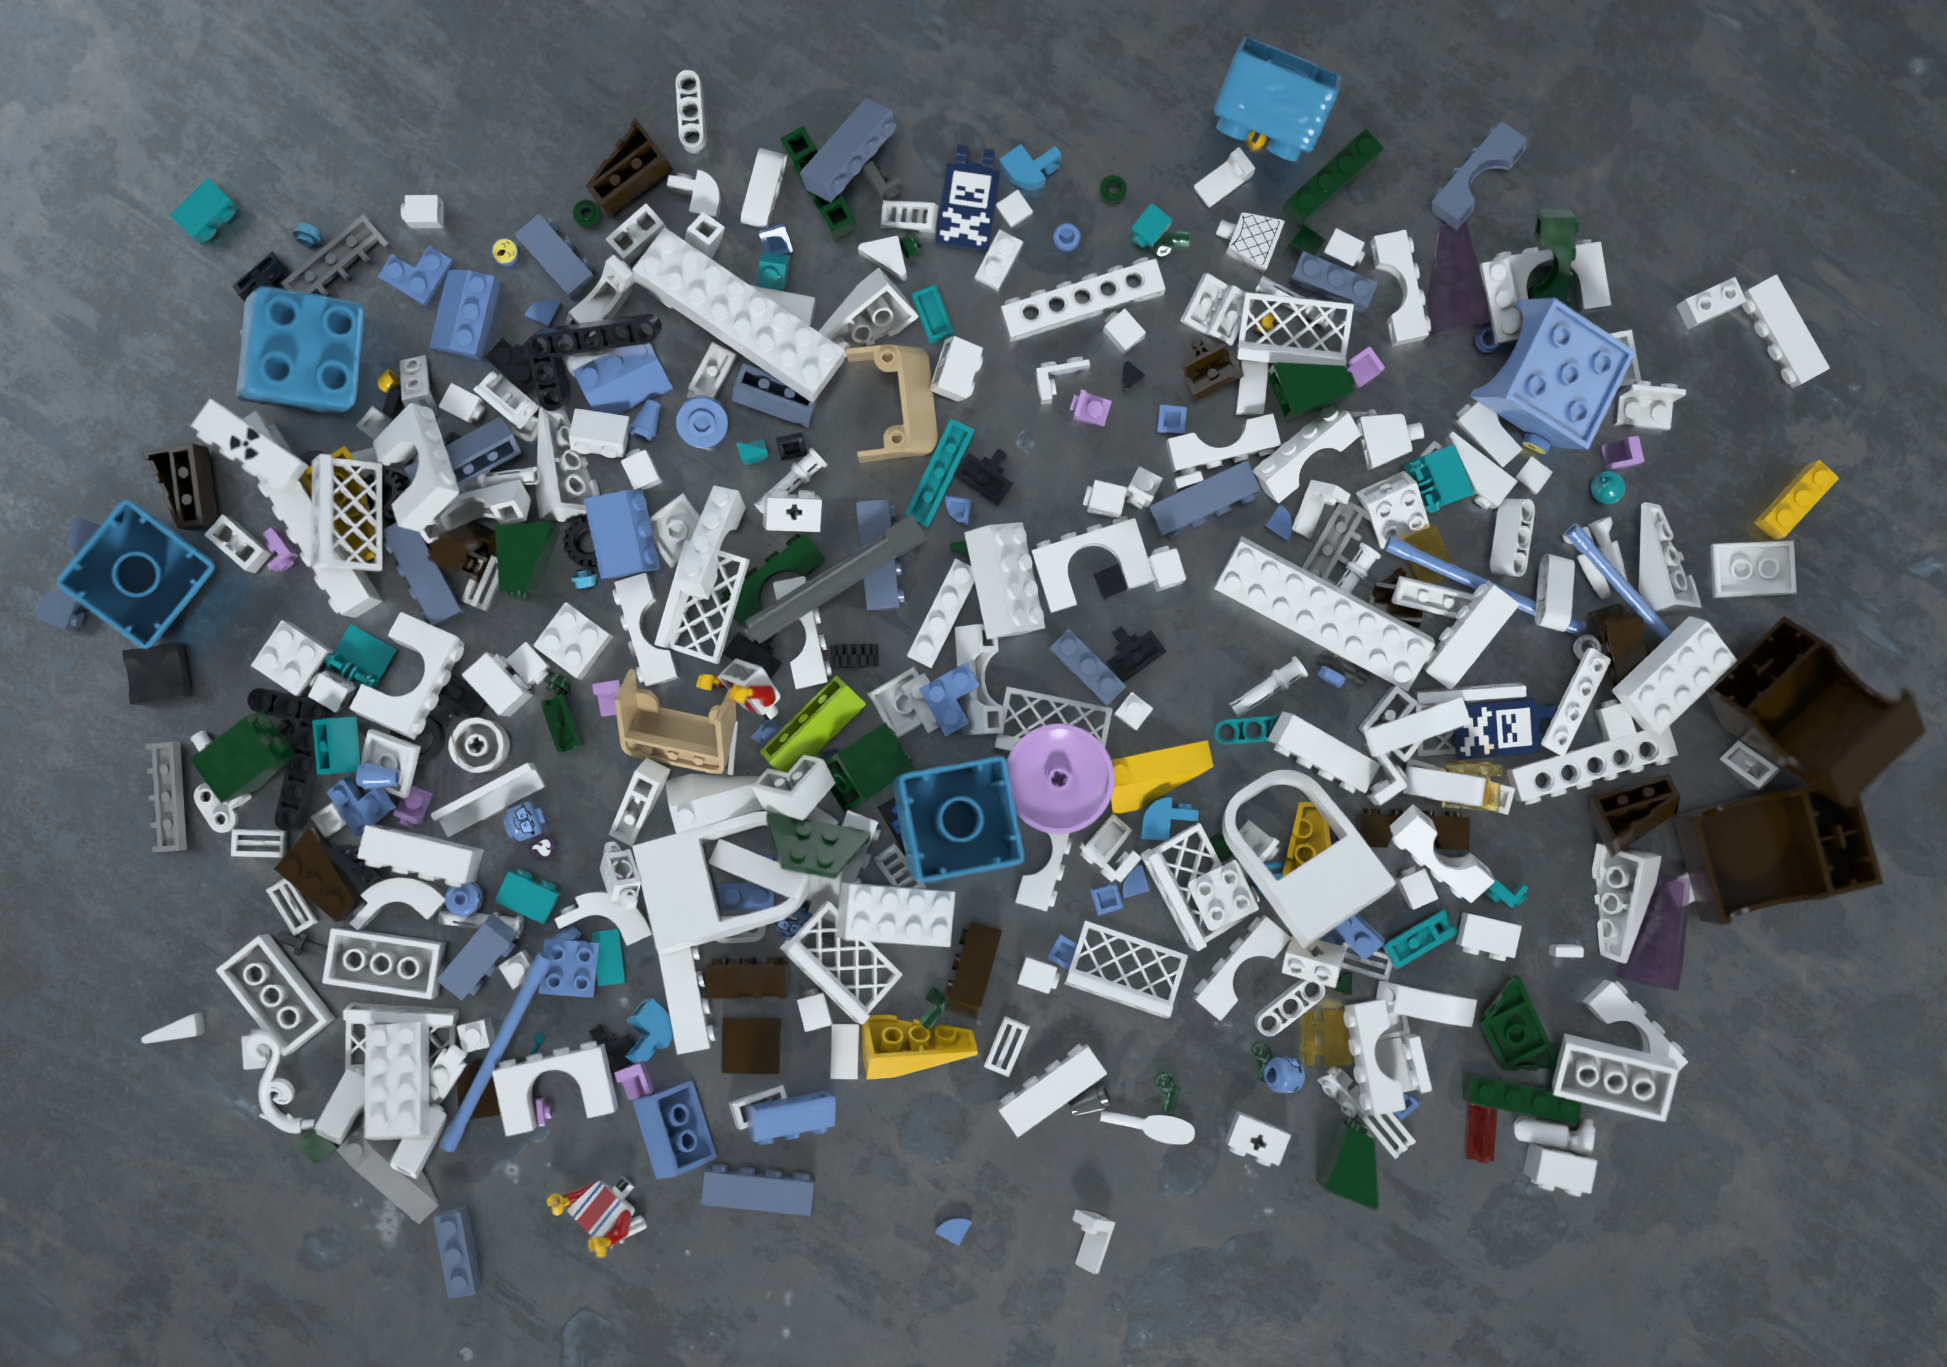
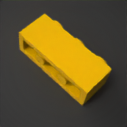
M1820 460L1807 464L1753 523L1773 541L1784 538L1833 486L1839 477Z

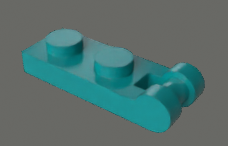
M1446 908L1436 911L1430 917L1382 945L1394 969L1401 968L1459 933L1456 926L1450 923L1448 919L1449 913ZM1439 923L1442 929L1440 933L1437 932L1434 926Z

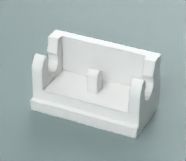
M493 371L473 389L519 429L539 409L535 402L501 374L497 376Z

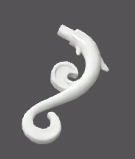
M262 1030L250 1034L245 1046L249 1055L256 1060L264 1061L268 1055L259 1049V1044L261 1043L269 1045L273 1052L259 1083L258 1096L263 1113L259 1114V1117L288 1133L304 1134L305 1131L315 1130L318 1122L317 1119L305 1120L304 1117H293L290 1113L286 1115L273 1102L275 1101L281 1105L288 1104L295 1094L294 1087L288 1080L273 1078L281 1053L278 1038L270 1032ZM272 1091H275L278 1094H276L272 1100L271 1093Z

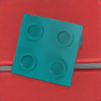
M1455 444L1403 464L1407 474L1417 482L1426 512L1430 511V513L1438 511L1441 506L1475 494Z
M350 623L333 654L329 653L325 657L324 663L326 666L323 671L334 670L341 676L358 685L357 690L360 689L362 684L375 689L397 650Z

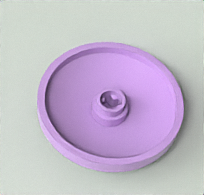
M1049 724L1030 731L1013 747L1006 762L1016 814L1031 827L1046 833L1066 834L1089 826L1104 812L1113 793L1114 770L1106 749L1092 734L1073 725Z

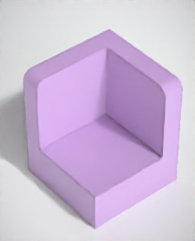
M1370 346L1346 363V371H1351L1358 389L1385 369Z
M1639 435L1628 437L1622 441L1604 444L1600 447L1605 471L1632 467L1645 462Z
M623 680L592 684L594 695L598 696L601 716L616 715L615 698Z
M644 1061L628 1065L614 1072L617 1082H622L629 1100L645 1094L647 1096L655 1091Z

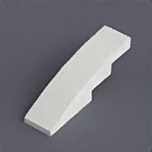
M1463 697L1367 729L1364 731L1371 755L1375 757L1467 725L1471 721Z

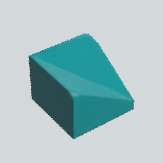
M764 439L747 444L736 442L744 465L769 459L770 457Z

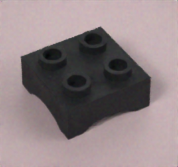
M171 642L151 646L146 649L137 648L122 651L128 675L131 705H142L191 696L183 643Z

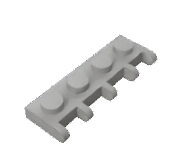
M362 214L283 280L281 284L289 291L315 294L319 291L323 296H327L329 293L324 286L339 273L345 280L350 276L344 269L359 256L365 262H368L370 258L365 251L377 241L384 247L389 243L369 219Z
M1349 500L1347 504L1338 503L1301 568L1336 585V583L1328 579V576L1337 561L1343 565L1348 563L1349 560L1341 554L1350 538L1357 542H1360L1363 538L1354 531L1362 517L1371 521L1368 511Z
M180 742L145 744L146 750H152L153 768L147 769V774H153L154 795H150L148 798L149 801H155L156 822L150 823V828L157 829V846L152 847V852L187 850Z

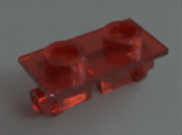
M1470 1104L1466 1159L1477 1160V1162L1481 1163L1494 1161L1498 1109Z

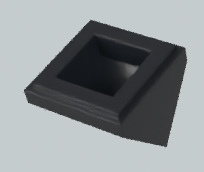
M1126 361L1123 365V393H1128L1142 382L1146 376L1130 361Z
M803 432L776 437L781 460L807 455Z

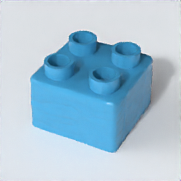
M1244 36L1238 46L1214 105L1215 114L1220 116L1216 128L1220 132L1239 140H1247L1250 130L1270 137L1267 147L1268 151L1281 158L1297 161L1301 151L1311 152L1314 149L1338 95L1341 76Z
M259 287L253 291L245 301L241 356L236 389L238 400L335 415L343 414L355 404L357 397L364 324L363 306L349 300L272 287Z
M124 500L114 509L92 539L66 567L56 583L65 593L82 603L139 647L146 649L152 646L164 634L214 572L215 563L209 556L193 546L188 540L142 506L129 500Z
M991 757L907 773L895 779L893 782V792L908 869L914 880L918 882H932L968 873L1013 866L1023 862L1024 853L1010 788L1011 783L1008 776L1007 763L1003 757Z

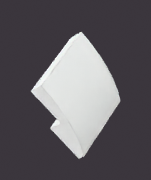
M1205 273L1180 322L1221 343L1232 346L1240 331L1245 292L1234 285L1229 286L1214 276ZM1250 299L1249 311L1255 299Z

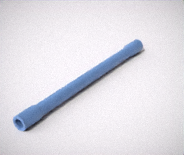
M1574 524L1569 527L1565 532L1567 538L1580 552L1585 554L1663 642L1672 631L1595 546L1593 540L1580 525Z
M1390 536L1385 544V551L1402 559L1415 562L1475 590L1481 584L1488 582V580L1421 551L1396 537ZM1493 583L1520 604L1517 607L1518 609L1535 616V601ZM1571 616L1569 626L1565 631L1581 637L1586 629V622Z
M541 952L537 953L527 973V978L454 1120L449 1124L439 1144L442 1149L448 1152L455 1151L465 1131V1126L493 1074L492 1071L495 1070L537 986L543 980L553 960L550 956Z

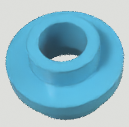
M300 223L293 231V235L297 238L296 241L307 247L318 245L321 240L319 237L320 231L307 223Z
M591 568L576 570V575L571 577V582H574L575 588H586L597 585L596 578H598V573L592 572Z

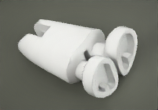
M1605 517L1588 524L1586 527H1581L1590 538L1592 533L1599 545L1597 548L1627 580L1617 540L1612 542L1610 540L1609 531L1613 525L1611 517ZM1565 534L1562 535L1564 542L1573 544ZM1584 553L1576 556L1587 579L1600 599L1610 598V589L1601 572Z
M1519 1115L1514 1120V1133L1520 1141L1545 1145L1562 1151L1566 1149L1586 1157L1591 1156L1595 1137L1593 1119H1583L1576 1131H1568L1567 1122Z

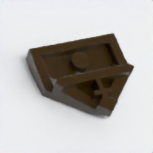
M1194 339L1191 345L1193 349L1187 362L1182 365L1183 377L1196 401L1244 376L1232 351H1229L1225 344L1211 345L1203 343L1199 339Z
M1400 567L1392 575L1374 585V588L1369 592L1368 603L1412 627L1420 628L1423 610L1391 602L1399 576L1406 577V571Z
M477 1059L457 1080L458 1110L482 1065ZM493 1074L469 1120L492 1119L499 1117L501 1114Z

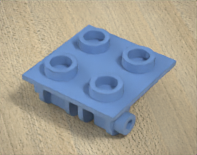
M544 939L543 953L550 956L553 960L543 980L539 983L538 994L593 998L599 943L586 940Z

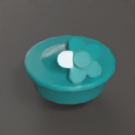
M1614 471L1599 473L1592 481V495L1602 504L1616 503L1621 499L1625 491L1623 478Z

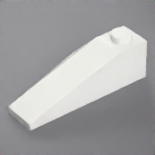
M877 268L855 287L818 332L844 349V357H846V349L859 348L865 344L868 347L875 344L874 340L888 334L890 337L896 335L918 318L919 315L894 282L880 268Z

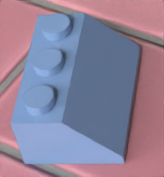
M447 270L430 341V349L483 360L501 285L495 276L470 270Z
M651 342L620 347L572 370L593 411L621 415L646 403L647 399L652 400L674 389Z
M625 490L583 499L601 579L632 577L661 569L643 490Z
M693 1080L632 1100L656 1180L678 1176L717 1158Z
M826 1091L745 1106L750 1139L754 1142L758 1141V1145L773 1143L776 1137L785 1136V1140L801 1137V1132L811 1131L812 1134L828 1132L827 1127L835 1126V1096Z

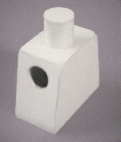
M1403 414L1363 416L1356 421L1357 428L1361 433L1360 441L1368 471L1409 454L1413 451L1411 441L1424 438L1422 424L1419 422L1407 425Z

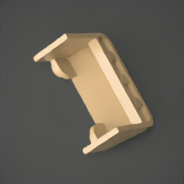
M890 344L846 349L848 362L874 359L876 366L881 371H898L904 424L891 426L885 431L883 437L884 449L857 451L859 462L932 454L938 445V433L933 391L929 390L932 381L928 354L918 347Z
M629 669L615 698L622 750L636 758L646 759L648 757L655 762L708 773H721L728 761L736 723L735 700L729 698L732 689L728 690L722 705L713 706L709 712V717L659 707V700L652 691L637 688L635 669Z

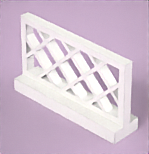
M1245 292L1236 357L1237 359L1270 363L1342 365L1346 368V353L1354 304ZM1250 299L1262 300L1268 308L1255 318L1249 311ZM1267 301H1276V302H1275L1273 305L1270 306ZM1282 302L1289 303L1295 311L1281 321L1273 309ZM1294 304L1303 305L1297 309ZM1309 305L1316 306L1322 314L1308 324L1300 312ZM1321 307L1330 308L1324 312ZM1336 308L1347 309L1345 320L1335 327L1327 315ZM1271 311L1279 324L1266 333L1258 321ZM1298 314L1306 327L1293 336L1285 324ZM1249 315L1252 321L1247 324V319ZM1325 317L1333 329L1320 339L1311 327ZM1256 324L1264 335L1256 342L1245 341L1246 330ZM1344 326L1342 336L1338 330H1340ZM1283 327L1291 338L1283 345H1277L1269 336ZM1307 330H1310L1318 340L1309 348L1301 347L1296 340ZM1334 333H1337L1342 340L1340 351L1328 350L1323 342ZM1267 338L1271 344L1261 342ZM1294 341L1298 347L1288 345ZM1321 344V346H1322L1325 350H1323V349H1315V348L1318 347V346Z
M319 454L312 460L311 568L323 569L324 567L369 571L382 570V463L337 459L325 454ZM334 466L343 467L351 476L341 483L334 476ZM362 469L374 470V482L369 486L358 475ZM352 478L364 489L356 498L344 487ZM338 490L350 501L342 510L333 502V495ZM365 493L374 500V508L369 513L357 501ZM352 505L364 516L356 524L344 513ZM338 517L350 528L342 537L333 529V522ZM366 519L374 527V535L369 539L357 528ZM351 532H354L364 543L356 551L344 540ZM338 544L351 555L345 561L333 560V549ZM366 546L374 553V564L365 563L358 555Z
M685 540L654 644L719 664L750 560L719 550L717 569H720L725 581L713 587L710 595H712L717 608L706 613L700 602L703 598L692 596L693 599L690 601L691 596L682 593L675 579L690 541ZM719 556L724 557V558H726V559H724L723 561H721V559H720ZM732 560L739 562L738 573L729 578L724 565ZM728 586L731 597L729 601L722 604L716 591ZM696 604L701 617L690 622L686 615L687 609ZM720 611L723 617V624L720 628L714 630L708 617ZM704 620L709 634L698 639L693 626ZM688 629L693 643L686 647L677 645L680 633ZM711 637L716 645L713 656L705 654L701 646L702 642Z
M1516 682L1454 687L1452 690L1447 687L1412 690V698L1418 702L1415 706L1416 713L1421 711L1422 708L1434 707L1463 697L1465 704L1522 699L1526 697V686ZM1454 729L1450 730L1444 737L1436 735L1440 741L1433 749H1423L1422 740V743L1416 749L1417 756L1455 754V747L1447 742L1453 735ZM1444 743L1448 746V748H1441V747L1443 746Z
M1007 687L1002 707L1003 728L1005 724L1014 719L1022 732L1014 737L997 733L993 752L1009 755L1013 747L1021 739V736L1026 735L1040 724L1041 726L1046 725L1044 722L1057 714L1063 724H1068L1060 711L1068 706L1074 707L1080 715L1069 725H1075L1083 719L1091 731L1090 734L1094 735L1105 748L1113 708ZM1010 695L1022 697L1027 706L1015 713L1009 705ZM1028 698L1035 699V701L1031 703ZM1041 701L1048 702L1054 710L1044 718H1041L1033 707ZM1055 704H1059L1062 706L1057 708ZM1030 709L1038 721L1025 729L1017 716ZM1081 709L1089 711L1084 714ZM1008 710L1012 716L1006 719ZM1093 712L1106 714L1104 724L1096 729L1093 728L1087 719V716ZM1100 730H1102L1101 738L1097 734V732H1099Z
M1198 822L1152 850L1147 849L1140 854L1188 947L1196 951L1203 949L1207 946L1206 943L1249 917L1248 915L1217 930L1204 934L1201 928L1203 918L1200 912L1190 908L1188 903L1191 892L1188 886L1187 888L1179 886L1176 881L1179 869L1191 872L1190 881L1195 879L1197 874H1205L1198 871L1202 855L1210 857L1213 863L1211 871L1222 866L1203 827ZM1197 832L1200 838L1198 850L1186 848L1188 836ZM1170 847L1179 849L1175 864L1167 863L1162 852ZM1184 850L1196 853L1192 869L1180 866Z
M826 901L790 941L787 940L780 949L853 1021L863 1025L870 1017L868 1015L869 1012L903 974L871 942L860 941L863 946H858V941L853 940V946L840 947V938L836 937L838 910L829 901ZM828 910L834 915L835 928H821V917ZM821 932H835V947L822 948ZM807 933H816V948L807 949L800 943ZM868 949L871 952V964L859 965V950ZM853 950V965L840 966V951ZM835 951V966L825 967L822 964V952ZM886 967L892 973V976L885 983H877V968ZM871 968L872 983L859 984V969ZM853 969V985H843L840 982V970ZM859 988H872V998L866 1005L859 1000Z
M1084 921L1064 984L1167 1019L1171 1016L1174 999L1188 955ZM1088 928L1099 932L1104 942L1090 949L1085 939ZM1105 934L1112 936L1113 938L1107 940ZM1116 939H1121L1125 941L1129 951L1116 957L1109 943ZM1130 943H1133V944H1136V945H1139V946L1133 949V947H1132V945H1131ZM1084 944L1087 951L1081 953ZM1106 945L1112 960L1099 966L1092 951ZM1145 947L1151 950L1155 960L1142 966L1135 951ZM1156 951L1165 955L1158 957ZM1086 954H1089L1095 966L1094 969L1088 972L1076 969L1078 959ZM1131 954L1138 968L1125 975L1118 960ZM1168 956L1180 959L1177 971L1169 975L1160 961ZM1114 962L1121 977L1110 981L1105 978L1101 968ZM1157 962L1164 977L1150 983L1144 968ZM1098 971L1100 977L1092 975L1091 973ZM1138 971L1141 972L1147 986L1139 990L1132 988L1126 978ZM1175 975V978H1174V981H1173V984H1172V982H1171V980H1170L1169 977ZM1123 980L1125 985L1119 984L1117 982ZM1166 980L1171 989L1168 1000L1157 997L1152 986ZM1149 988L1151 994L1145 993L1143 991Z
M351 1002L343 1010V1020L346 1021L345 1071L347 1069L351 1071L360 1069L365 1072V1064L353 1063V1052L360 1047L365 1053L364 1042L366 1039L365 1037L361 1041L355 1035L353 1024H363L366 1027L372 1024L422 1022L429 1027H433L429 1031V1039L438 1050L429 1057L430 1070L434 1064L431 1059L448 1044L449 1049L453 1044L456 1045L459 1008ZM437 1028H449V1040L444 1044L432 1034Z

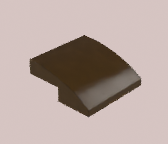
M722 1018L721 1073L780 1074L781 1019Z

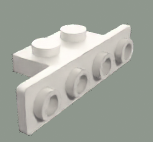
M1587 648L1550 722V726L1541 742L1542 746L1558 755L1564 756L1611 662L1609 657L1593 648Z

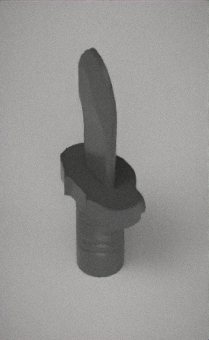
M283 931L279 932L277 941L294 947V955L300 956L304 950L326 959L328 948L307 941V933L301 932L300 936L297 937Z

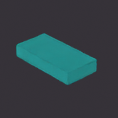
M936 284L910 293L930 345L955 335Z
M619 928L591 932L592 941L599 943L596 968L598 986L626 983Z

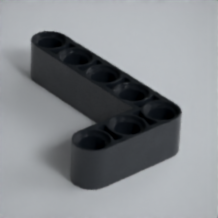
M642 314L538 330L528 339L527 352L540 405L547 411H556L569 398V389L561 356L650 343L662 330L660 319L653 314ZM642 323L649 324L653 333H645L642 330ZM615 328H623L626 332V338L619 337L615 332ZM590 330L597 332L600 337L599 342L593 341L590 338ZM563 334H567L573 339V345H568L564 342ZM537 338L545 340L547 349H543L538 345ZM543 365L550 366L553 370V375L546 374ZM549 391L555 392L559 397V401L552 400L549 396Z
M257 688L252 690L247 697L248 706L253 711L260 712L264 710L267 715L297 721L291 747L295 755L287 763L275 813V824L279 829L283 831H296L301 829L307 821L318 776L314 744L309 747L305 742L306 735L309 732L313 733L312 720L314 719L312 718L311 711L315 706L320 707L321 716L317 719L319 720L332 718V710L314 699L271 689ZM265 693L268 697V704L262 708L259 704V698ZM292 700L295 704V709L291 714H288L285 710L286 702ZM303 758L308 762V769L305 773L299 770V762ZM296 785H299L302 789V795L299 799H295L292 794V790ZM290 811L296 817L295 823L292 826L286 822V816Z

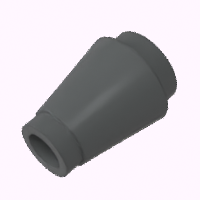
M1095 1084L1069 1101V1106L1074 1116L1106 1110L1107 1106L1111 1105L1109 1094L1103 1084L1099 1086Z

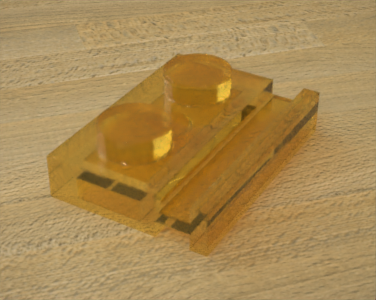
M1436 525L1401 539L1421 551L1453 564ZM1406 560L1415 580L1436 584L1448 579V577Z

